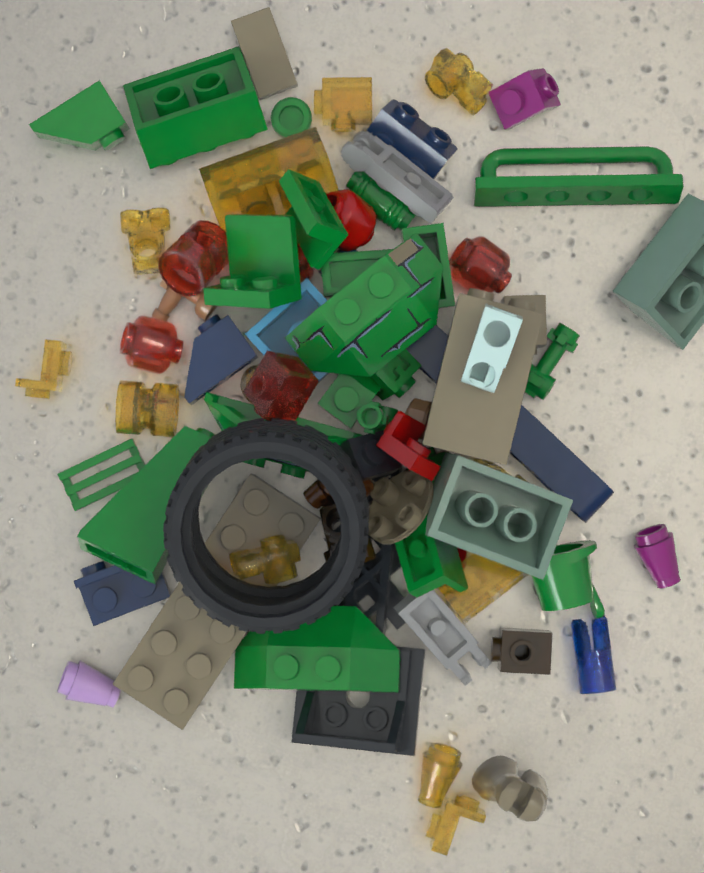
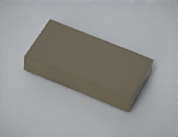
M270 7L231 20L259 100L297 87L295 75Z

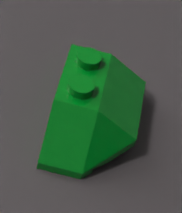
M332 606L331 612L326 616H322L310 625H307V623L301 624L300 629L283 631V633L276 634L273 633V630L265 631V634L249 631L235 649L234 689L399 693L400 650L358 607Z

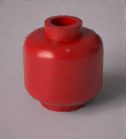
M348 189L327 193L328 199L348 233V236L338 248L342 251H352L366 245L372 239L376 226V213L373 207Z

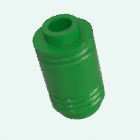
M365 171L354 172L346 184L347 188L373 207L376 219L382 221L383 224H386L393 231L396 228L402 231V228H407L416 216L409 210L407 205L392 193L380 188L376 181L366 174Z

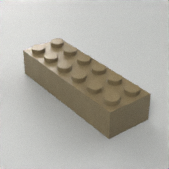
M250 473L206 540L205 545L215 561L232 576L249 584L265 587L277 586L321 518L253 473ZM179 582L113 682V685L183 730L247 632L240 631L238 626L232 624L228 627L217 619L207 616L205 609H198L193 604V601L182 591L183 585Z

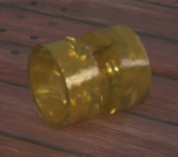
M120 380L116 399V433L141 435L144 429H148L152 436L174 437L177 432L179 415V384L155 383L150 389L146 387L144 382Z

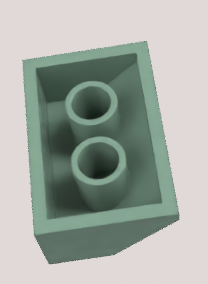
M689 193L613 290L614 294L634 314L682 350H684L704 324V201Z
M445 452L440 465L441 468L433 484L434 493L428 511L425 535L543 580L573 500L460 455Z

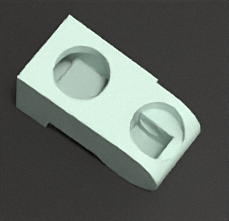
M485 304L461 382L491 393L495 392L523 321L521 316Z

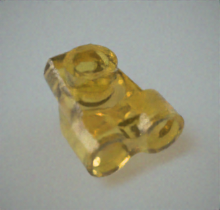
M444 48L434 57L431 69L425 74V82L436 97L447 99L454 94L459 100V104L472 116L484 107L487 102L486 95L493 87V83L480 71H474L473 63L468 56L463 53L455 55L448 48Z
M152 208L145 211H122L120 213L121 232L127 234L134 274L162 273L164 271L165 231L171 229L169 209ZM145 249L155 251L151 256H141V252Z
M274 535L261 539V547L251 550L247 548L229 553L233 573L235 576L238 575L241 580L260 575L261 572L266 584L281 583L298 576L295 562L301 561L297 542L293 540L286 541L284 535Z

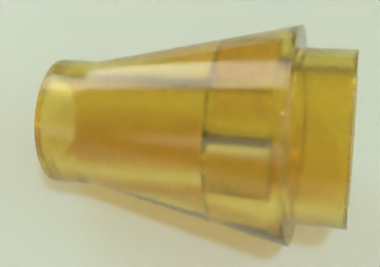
M431 743L428 751L423 752L421 785L418 801L421 804L432 808L442 807L446 794L463 766L460 761L462 753L456 748L441 743Z

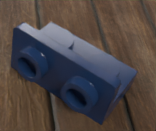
M104 561L80 569L83 577L73 581L76 589L79 588L93 626L169 598L171 595L163 571L156 584H153L115 565L106 568Z

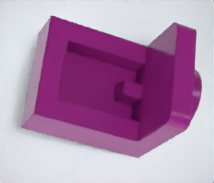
M544 68L528 70L488 92L505 130L511 129L545 110H551L561 105L557 96L559 94L558 85Z

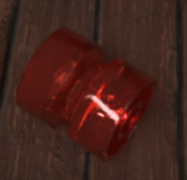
M199 220L193 223L158 260V270L167 286L183 296L194 297L200 294L203 288H206L214 277L219 275L229 264L226 231L210 221Z

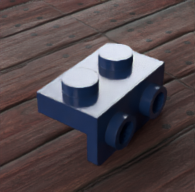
M395 99L391 100L381 109L367 129L369 133L377 136L388 146L391 145L433 179L436 178L447 161L458 150L451 143L452 140L446 132L437 127L429 126L419 118L418 112L411 105L405 102H398Z

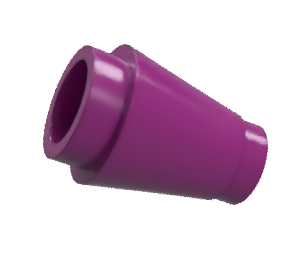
M665 524L653 525L637 532L634 535L637 542L634 548L655 581L657 588H667L679 583L681 579L673 533L668 532Z

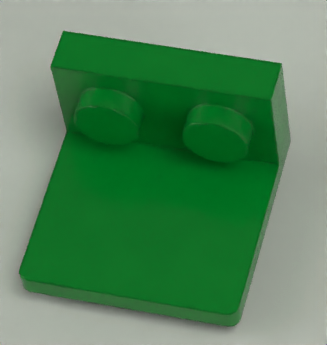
M263 214L226 215L225 226L230 275L220 277V284L203 288L205 305L271 309L302 300L295 217L293 215Z

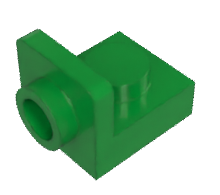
M406 349L371 376L382 388L377 394L382 401L394 394L400 398L416 382L412 375L422 365Z

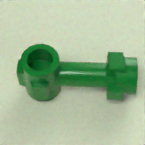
M559 323L556 329L551 328L547 335V338L552 341L538 364L536 366L531 364L525 389L526 394L534 399L536 396L542 400L547 397L556 382V379L550 376L565 351L574 353L578 346L576 342L580 337L578 333L562 323Z
M370 401L369 404H365L357 410L355 419L364 427L363 432L375 435V432L385 430L386 426L397 414L398 409L381 406L379 402Z

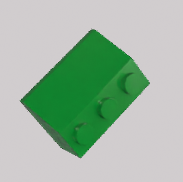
M240 46L123 85L134 127L150 169L162 165H170L179 159L200 152H209L218 146L239 139H248L257 133L268 130Z

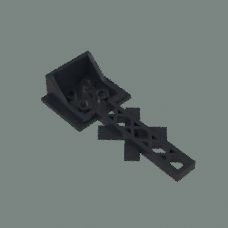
M402 468L392 473L389 479L401 473ZM368 495L367 500L368 505L370 506L373 499L370 495ZM341 525L333 531L341 532ZM375 541L381 550L376 553L375 559L364 563L359 577H356L354 580L353 588L338 606H356L373 623L374 621L371 617L376 614L375 625L385 635L387 618L397 630L406 623L393 608L405 597L391 581V576L401 568L395 543L381 544ZM369 595L375 604L365 611L359 602ZM396 646L400 650L399 693L369 692V702L362 708L356 707L351 702L350 692L297 690L291 743L415 756L425 649Z

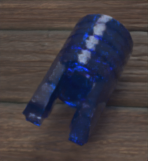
M605 615L592 620L593 650H591L590 635L588 634L589 630L586 622L582 619H575L571 622L580 694H595L617 690L608 619Z

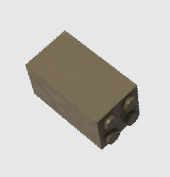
M469 288L467 295L460 293L457 298L421 444L507 465L544 314L535 312L536 304L511 298V301L506 305L494 302L495 294ZM485 304L523 318L506 368H503L494 393L461 382Z

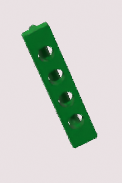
M649 146L503 148L489 153L481 163L480 177L475 178L474 206L677 204L680 201L684 187L683 175L673 173L671 159L664 151ZM651 163L657 169V174L497 176L496 173L497 168L501 165Z

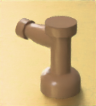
M172 265L160 282V286L167 291L162 297L159 307L153 311L152 316L160 322L166 323L170 317L169 314L183 296L195 304L197 316L205 321L208 320L217 306L205 305L203 289L179 274L180 269Z

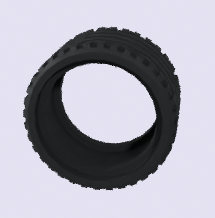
M264 418L240 422L236 427L231 428L230 426L215 434L192 456L177 480L166 507V520L163 526L164 548L168 550L167 561L176 582H181L184 594L193 601V604L198 609H205L207 616L217 619L228 627L231 624L238 626L240 631L265 634V631L273 630V633L276 634L283 633V631L300 629V625L304 623L310 625L316 622L317 619L330 613L331 607L334 604L338 606L343 601L344 597L353 588L354 580L356 577H359L364 565L369 534V505L361 475L358 469L352 465V460L336 442L332 443L329 441L326 434L314 429V427L307 424L305 427L297 425L298 421L272 418L271 421H264ZM259 458L290 461L308 470L324 484L335 501L340 516L341 534L332 555L319 570L304 580L286 586L265 587L249 584L232 576L215 561L206 548L200 531L199 506L203 490L215 476L232 465L249 459Z

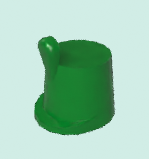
M576 541L556 545L544 579L532 576L542 611L565 610L590 603L591 612L595 619L605 615L603 604L592 583L590 554L597 549L595 541Z

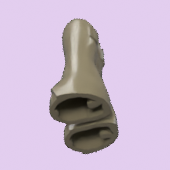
M502 755L491 757L477 768L472 777V785L483 799L497 802L501 809L514 813L517 818L526 822L537 821L546 809L548 789L544 778L540 774L529 769L519 777L517 762Z

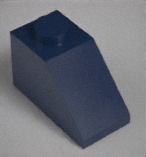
M216 314L197 328L201 334L194 338L184 398L191 405L203 398L206 392L210 393L259 358L229 315L221 319Z

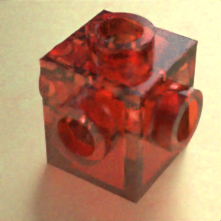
M267 350L243 392L254 404V411L262 418L269 421L272 418L296 421L319 380L298 356Z

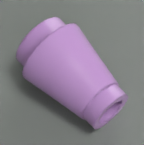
M68 661L57 692L66 695L65 700L107 705L114 708L121 690L113 685L115 680L84 662L79 661L76 664Z

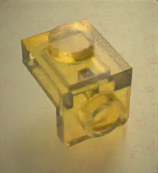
M45 339L40 381L16 378L15 386L26 388L25 396L50 399V391L62 392L63 376H69L72 367V352L66 351L67 343Z
M457 794L455 800L445 797L440 814L432 813L425 833V837L431 838V851L447 856L460 816L484 824L487 815L485 810L479 808L480 802L478 800L461 794Z

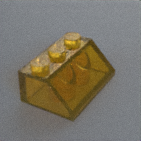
M316 127L199 168L226 245V215L286 214L291 204L279 180L288 169L319 181L326 194L339 190L327 152Z

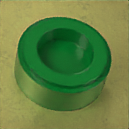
M295 97L284 98L274 106L271 112L272 127L281 138L298 140L304 137L311 128V110L301 99Z

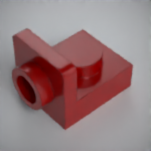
M398 411L393 420L386 426L384 434L376 446L409 470L432 481L441 466L428 458L431 450L417 441L426 426L408 414Z

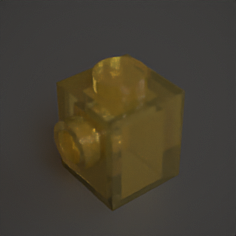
M372 77L322 78V89L314 90V115L322 114L323 126H331L332 132L356 131V125H371Z

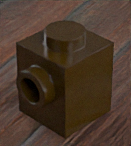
M500 627L499 637H492L491 662H498V670L500 672L551 675L553 633L549 630Z

